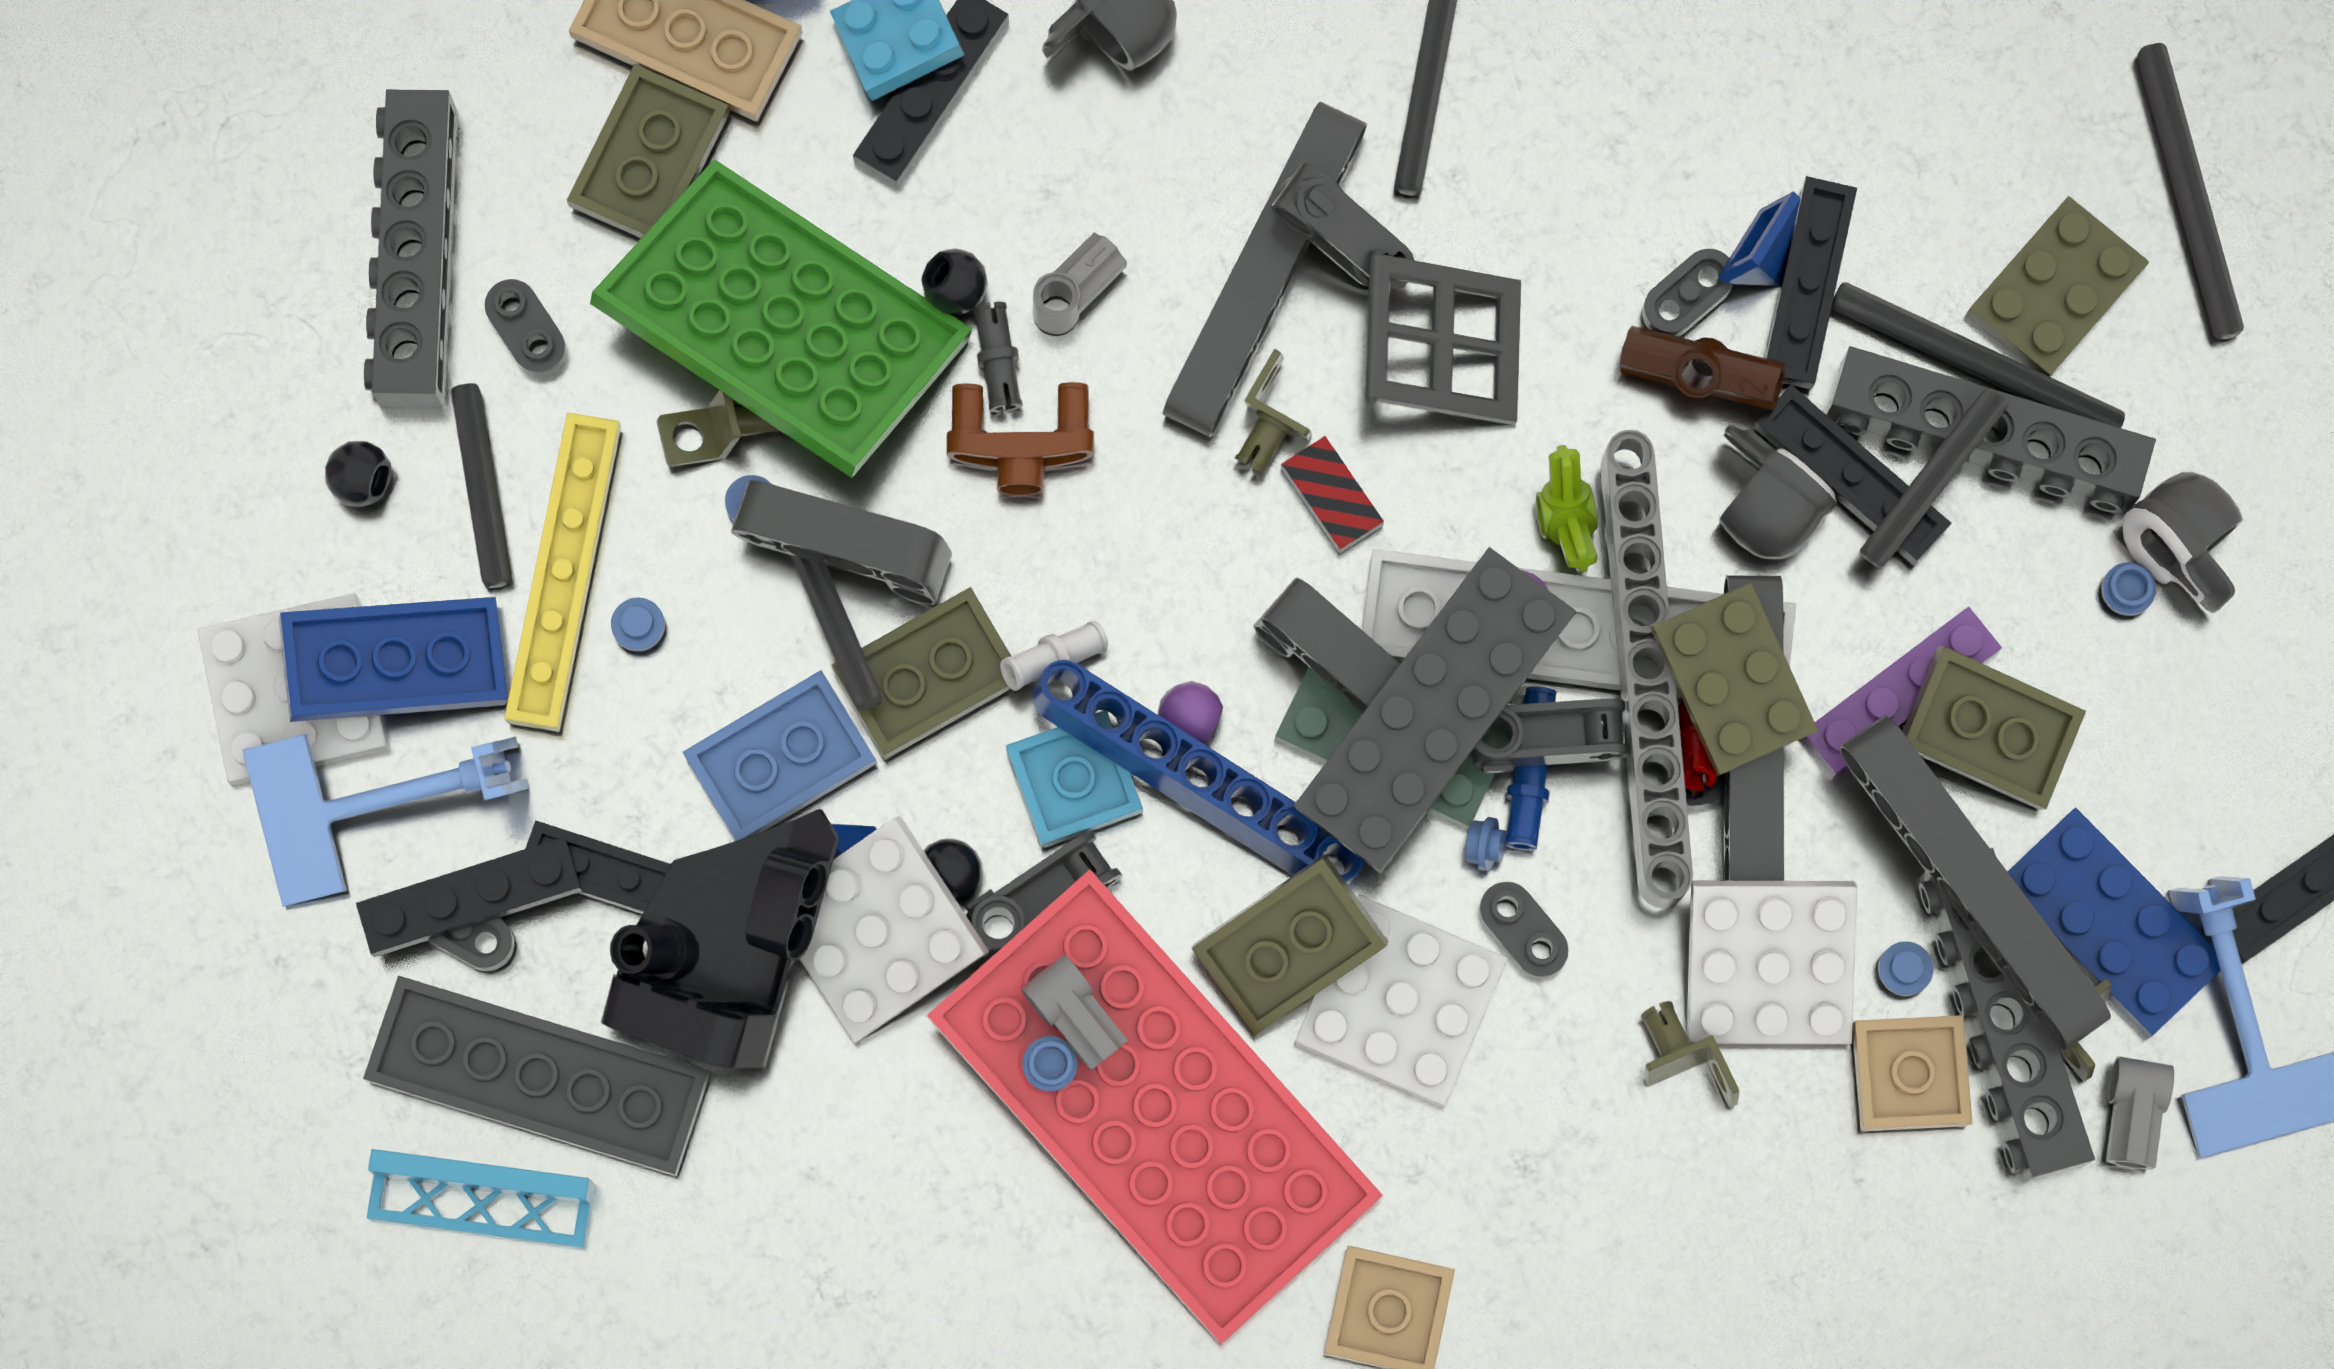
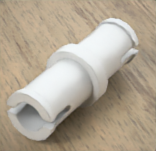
M1094 620L1060 636L1055 634L1046 635L1040 638L1037 646L1001 660L1000 669L1003 679L1010 689L1014 691L1019 690L1024 685L1039 680L1044 669L1050 663L1058 660H1069L1078 663L1093 655L1107 651V637L1100 624Z

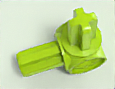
M1560 445L1556 447L1555 452L1550 453L1548 456L1549 481L1544 485L1542 491L1536 492L1538 521L1543 538H1550L1554 543L1561 545L1567 566L1569 568H1576L1578 573L1587 572L1588 566L1595 564L1598 558L1591 535L1598 528L1596 504L1590 484L1581 479L1580 453L1577 449H1568L1566 445Z

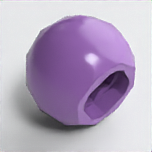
M1194 681L1181 683L1167 690L1158 706L1159 716L1203 744H1206L1211 737L1223 711V704L1218 694L1207 685Z

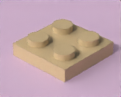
M1963 1015L1857 1020L1852 1023L1861 1132L1963 1127L1973 1124Z
M1347 1245L1324 1355L1384 1369H1434L1455 1269Z

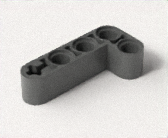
M754 480L747 483L731 529V533L746 542L885 581L894 593L906 599L933 605L937 601L952 556V552L944 538L928 528Z
M1299 578L1292 580L1253 625L1255 631L1268 645L1286 657H1290L1294 653L1361 713H1364L1400 665L1396 659L1324 596Z

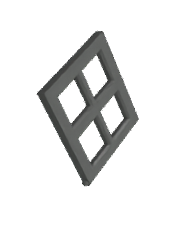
M1379 250L1373 251L1370 255L1365 383V400L1367 403L1373 405L1376 402L1509 425L1516 423L1518 413L1521 280L1382 255ZM1391 279L1433 287L1432 330L1389 322ZM1455 291L1497 299L1496 341L1454 334ZM1389 338L1431 345L1430 388L1387 381ZM1453 349L1496 356L1494 399L1452 392Z

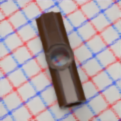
M1633 325L1628 330L1619 363L1621 373L1677 386L1684 395L1691 398H1704L1713 395L1769 410H1774L1777 405L1786 372L1785 363L1730 350L1721 341L1714 338L1703 337L1693 341ZM1700 359L1705 361L1711 367L1713 376L1699 374L1694 369L1692 360Z

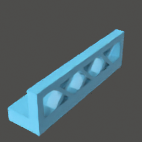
M371 1149L368 1171L374 1176L366 1217L368 1220L585 1249L595 1183L590 1178ZM387 1178L409 1181L421 1197L403 1212L382 1209ZM419 1183L437 1186L426 1194ZM449 1187L463 1188L475 1204L457 1219L444 1218L432 1202L434 1198ZM473 1190L492 1193L480 1201ZM503 1194L516 1195L529 1212L512 1226L497 1225L486 1210L487 1206ZM526 1197L545 1199V1201L534 1208ZM558 1201L579 1204L574 1235L551 1232L539 1215ZM426 1205L434 1216L414 1213ZM480 1212L488 1223L469 1220ZM532 1220H535L542 1231L525 1229L523 1227Z

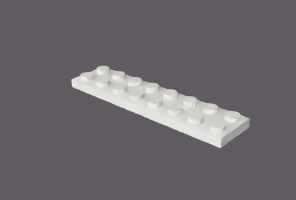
M1373 549L1362 631L1394 659L1402 662L1477 562ZM1519 568L1520 570L1535 574L1546 583L1551 593L1576 610L1574 617L1528 678L1620 690L1611 579ZM1667 587L1669 616L1672 618L1724 594ZM1783 602V648L1785 658L1790 666L1797 603ZM1634 605L1628 608L1629 617L1635 624L1649 626L1655 623L1654 614L1648 607ZM1639 657L1633 660L1634 670L1642 678L1653 679L1659 676V667L1654 660L1649 657ZM1676 687L1677 698H1681L1679 691Z

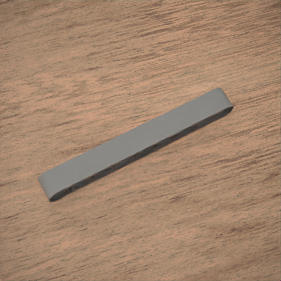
M1628 429L1614 435L1607 445L1601 461L1602 488L1621 700L1625 701L1626 709L1622 712L1625 744L1629 746L1630 754L1626 758L1637 882L1640 895L1646 903L1657 908H1668L1681 901L1689 890L1693 879L1676 685L1650 627L1670 619L1655 451L1652 442L1645 434L1637 430ZM1623 449L1630 450L1639 457L1641 466L1632 470L1624 469L1615 461L1614 453ZM1626 501L1636 502L1644 509L1646 516L1643 520L1637 522L1629 521L1620 513L1619 505ZM1629 553H1639L1649 561L1650 570L1642 574L1633 573L1625 566L1623 557ZM1634 605L1648 607L1654 614L1655 623L1649 626L1635 624L1629 617L1628 608ZM1639 657H1649L1654 660L1659 667V676L1653 679L1642 678L1635 672L1633 660ZM1645 709L1658 712L1664 720V729L1657 732L1645 730L1639 724L1638 713ZM1649 762L1662 764L1668 771L1669 782L1663 785H1653L1648 782L1642 772L1643 765ZM1653 815L1667 817L1673 824V836L1662 839L1652 835L1647 826V818ZM1658 868H1668L1673 871L1679 881L1678 889L1670 893L1657 889L1653 884L1652 871Z

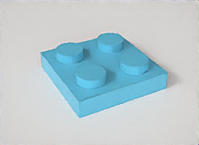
M851 0L830 11L862 85L871 101L965 55L940 0Z
M1103 710L1094 714L1096 722L1101 727L1114 729L1107 711ZM1059 727L1005 745L1042 849L1082 835L1085 832L1093 831L1143 813V807L1130 772Z

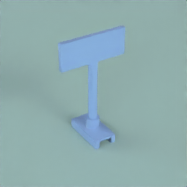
M307 734L242 750L282 907L347 891L330 827L334 821L465 789L467 793L482 790L484 800L529 789L527 778L514 782L510 780L509 772L511 771L509 761L505 760L503 751L518 747L516 737L471 747L473 759L461 761L459 768L329 801L324 800Z
M2218 876L2209 879L2211 886L2204 887L2203 889L2178 887L2168 890L2174 908L2179 912L2200 914L2205 935H2211L2248 1069L2245 1077L2181 1094L2199 1158L2334 1121V1052L2274 1069L2269 1065L2233 934L2237 924L2232 908L2256 900L2250 878Z

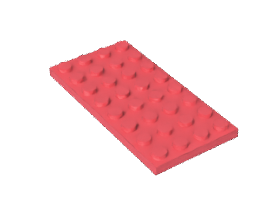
M1090 869L926 1016L1219 1344L1228 1339L1383 1196ZM1064 954L1088 981L1094 990L1092 996L1128 1041L1091 1071L1077 1056L1078 1066L1073 1080L1066 1087L1058 1091L1047 1092L1035 1088L1026 1079L1022 1069L1023 1055L1028 1046L1041 1037L1055 1036L1063 1040L1065 1039L1055 1026L1051 1028L1039 1016L1023 995L1021 988Z

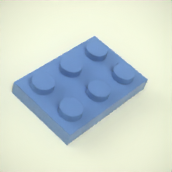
M822 670L682 752L735 841L767 830L877 764L876 758Z

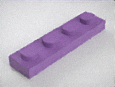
M1969 606L1815 722L1819 730L1818 732L1802 738L1832 777L1848 767L1841 756L1840 745L1884 715L1893 720L1898 727L1906 723L1937 647L1945 646L1982 664L2002 649L2001 645Z

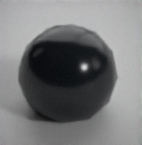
M957 248L939 251L928 261L921 278L924 297L936 309L951 315L970 312L983 301L988 286L985 266L973 253Z
M349 441L339 446L330 454L325 466V483L334 498L348 506L362 507L375 503L384 496L391 479V462L381 448L368 441Z
M954 838L939 839L929 844L923 850L958 904L969 900L977 892L983 878V865L977 851L968 843Z

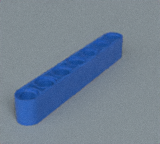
M1058 660L1050 663L1044 669L1033 690L1032 700L1036 711L1046 720L1291 875H1295L1324 854L1337 856L1343 862L1345 874L1340 875L1347 885L1361 871L1364 860L1295 810L1293 805L1296 802L1079 664L1069 660ZM1048 683H1064L1070 688L1072 698L1061 700L1054 697L1048 688ZM1098 710L1110 712L1116 718L1118 727L1115 729L1101 727L1094 718V712ZM1143 739L1156 741L1163 750V757L1152 758L1147 756L1140 747V741ZM1197 768L1206 774L1209 786L1198 787L1193 785L1186 776V769ZM1242 797L1247 799L1254 808V815L1243 816L1234 810L1231 798ZM1288 826L1293 828L1299 836L1300 844L1289 845L1284 843L1277 833V827Z

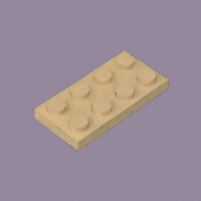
M584 0L568 30L570 37L632 66L636 64L729 105L731 111L756 122L803 33L801 25L746 0Z

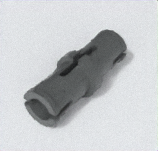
M1001 301L994 302V308H991L990 302L979 304L973 308L981 352L977 353V361L979 367H984L990 412H1001L1002 406H1005L1006 411L1015 410L1023 406L1015 369V362L1019 359L1018 349L1011 344L1006 313L1007 305L1006 302Z

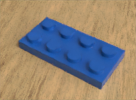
M496 597L280 612L279 626L290 722L506 705L508 701Z
M2076 807L2007 871L2088 978L2096 986L2106 979L2110 981L2113 986L2109 999L2148 1039L2159 1031L2221 971L2215 948Z

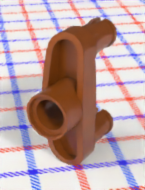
M1067 382L1058 385L1057 429L1053 432L988 433L983 430V387L972 383L956 384L952 387V430L946 434V455L961 463L997 469V491L1000 493L1015 496L1039 494L1044 491V468L1081 462L1092 457L1095 453L1094 431L1089 429V387L1085 383Z

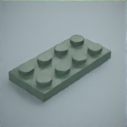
M1308 666L1275 735V741L1325 764L1363 713ZM1491 726L1482 738L1487 746L1495 749L1503 748L1510 743L1508 733L1499 726ZM1469 755L1428 809V812L1469 831L1470 825L1478 812L1495 773L1483 774L1482 768L1473 766V758Z

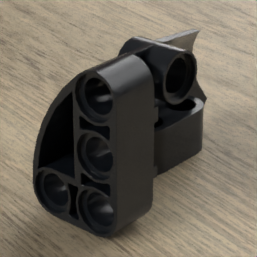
M817 809L766 831L673 860L638 923L621 927L611 940L610 955L618 971L612 977L601 1023L614 1030L706 1064L730 1069L766 1067L795 960L800 959L805 954L811 943L839 841V836L824 811ZM645 941L648 948L646 958L644 957L643 945Z

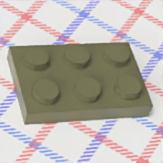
M634 64L567 198L568 206L642 238L699 176L730 114L729 105Z
M2068 196L1975 301L1966 315L2030 368L2051 377L2143 272L2150 261Z
M1748 583L1650 627L1717 776L1819 731L1752 583Z
M969 587L862 647L883 697L881 704L867 711H858L855 708L837 663L835 662L831 665L834 674L884 760L1010 690V687L1003 679L1000 663L1004 658L1012 656L974 591Z
M1945 646L1936 648L1902 732L1921 757L2036 809L2044 810L2048 807L2086 710Z
M1324 854L1193 944L1191 949L1255 1036L1384 949L1389 941L1332 862Z

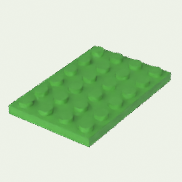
M715 159L592 291L590 300L592 306L851 478L965 346L972 332V328L951 314L939 311L925 297Z

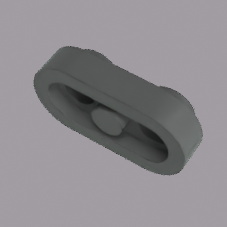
M1716 249L1696 251L1653 287L1648 293L1642 309L1643 320L1647 328L1677 337L1681 336L1729 295L1733 284H1725L1718 277L1729 257ZM1702 273H1709L1715 278L1716 284L1711 287L1703 286L1699 282L1698 276ZM1664 306L1673 307L1678 317L1673 320H1666L1660 315L1659 309Z
M507 279L496 283L486 295L485 312L491 325L520 369L526 374L537 378L549 377L557 373L566 361L567 345L560 330L535 292L528 284L516 279ZM515 297L520 300L517 309L513 311L502 309V304L507 298ZM541 339L548 342L546 350L542 353L535 354L529 351L530 345L535 340Z
M1499 882L1487 889L1479 904V919L1486 931L1525 976L1536 980L1549 979L1558 974L1568 958L1567 940L1529 892L1514 882ZM1504 899L1513 901L1517 907V913L1511 917L1502 916L1497 909L1498 902ZM1537 941L1548 943L1551 947V955L1545 959L1537 958L1532 952V944Z
M500 918L427 940L428 943L481 971H492L502 967L508 962L514 951L513 934L507 924ZM488 935L496 937L497 945L492 952L482 953L479 951L478 943L481 938Z

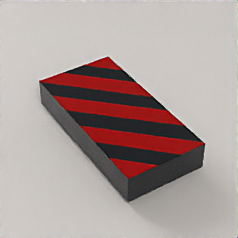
M1326 436L1281 463V470L1339 554L1384 525V520Z

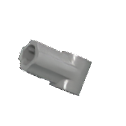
M1094 232L1054 272L1047 273L1039 278L1033 291V317L1040 329L1057 335L1066 333L1075 326L1079 319V314L1127 267V260L1121 255L1117 246L1105 236H1100ZM1060 296L1065 298L1070 304L1062 310H1051L1043 302L1049 297Z
M1064 954L1021 988L1023 995L1039 1016L1051 1028L1053 1026L1057 1028L1070 1048H1072L1090 1071L1128 1041L1092 996L1094 990L1088 981Z
M2122 1056L2116 1057L2109 1083V1103L2114 1105L2106 1162L2133 1169L2152 1170L2156 1168L2162 1116L2168 1110L2174 1086L2173 1065Z

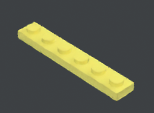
M569 412L566 414L504 717L508 724L560 732L621 430L620 422L617 420Z

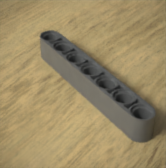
M1321 101L1318 102L1167 398L1163 415L1209 437L1213 435L1310 244L1307 238L1285 224L1272 211L1271 205L1275 201L1277 189L1285 179L1293 176L1302 163H1307L1320 169L1340 185L1362 141L1367 127L1366 122Z
M1726 575L1724 594L1752 583L1784 653L1783 583L1781 576ZM1784 747L1724 773V881H1784Z
M1884 715L1840 745L1841 756L1850 771L2049 1037L2061 1049L2068 1050L2109 1021L2111 1014L2100 994L1896 723Z

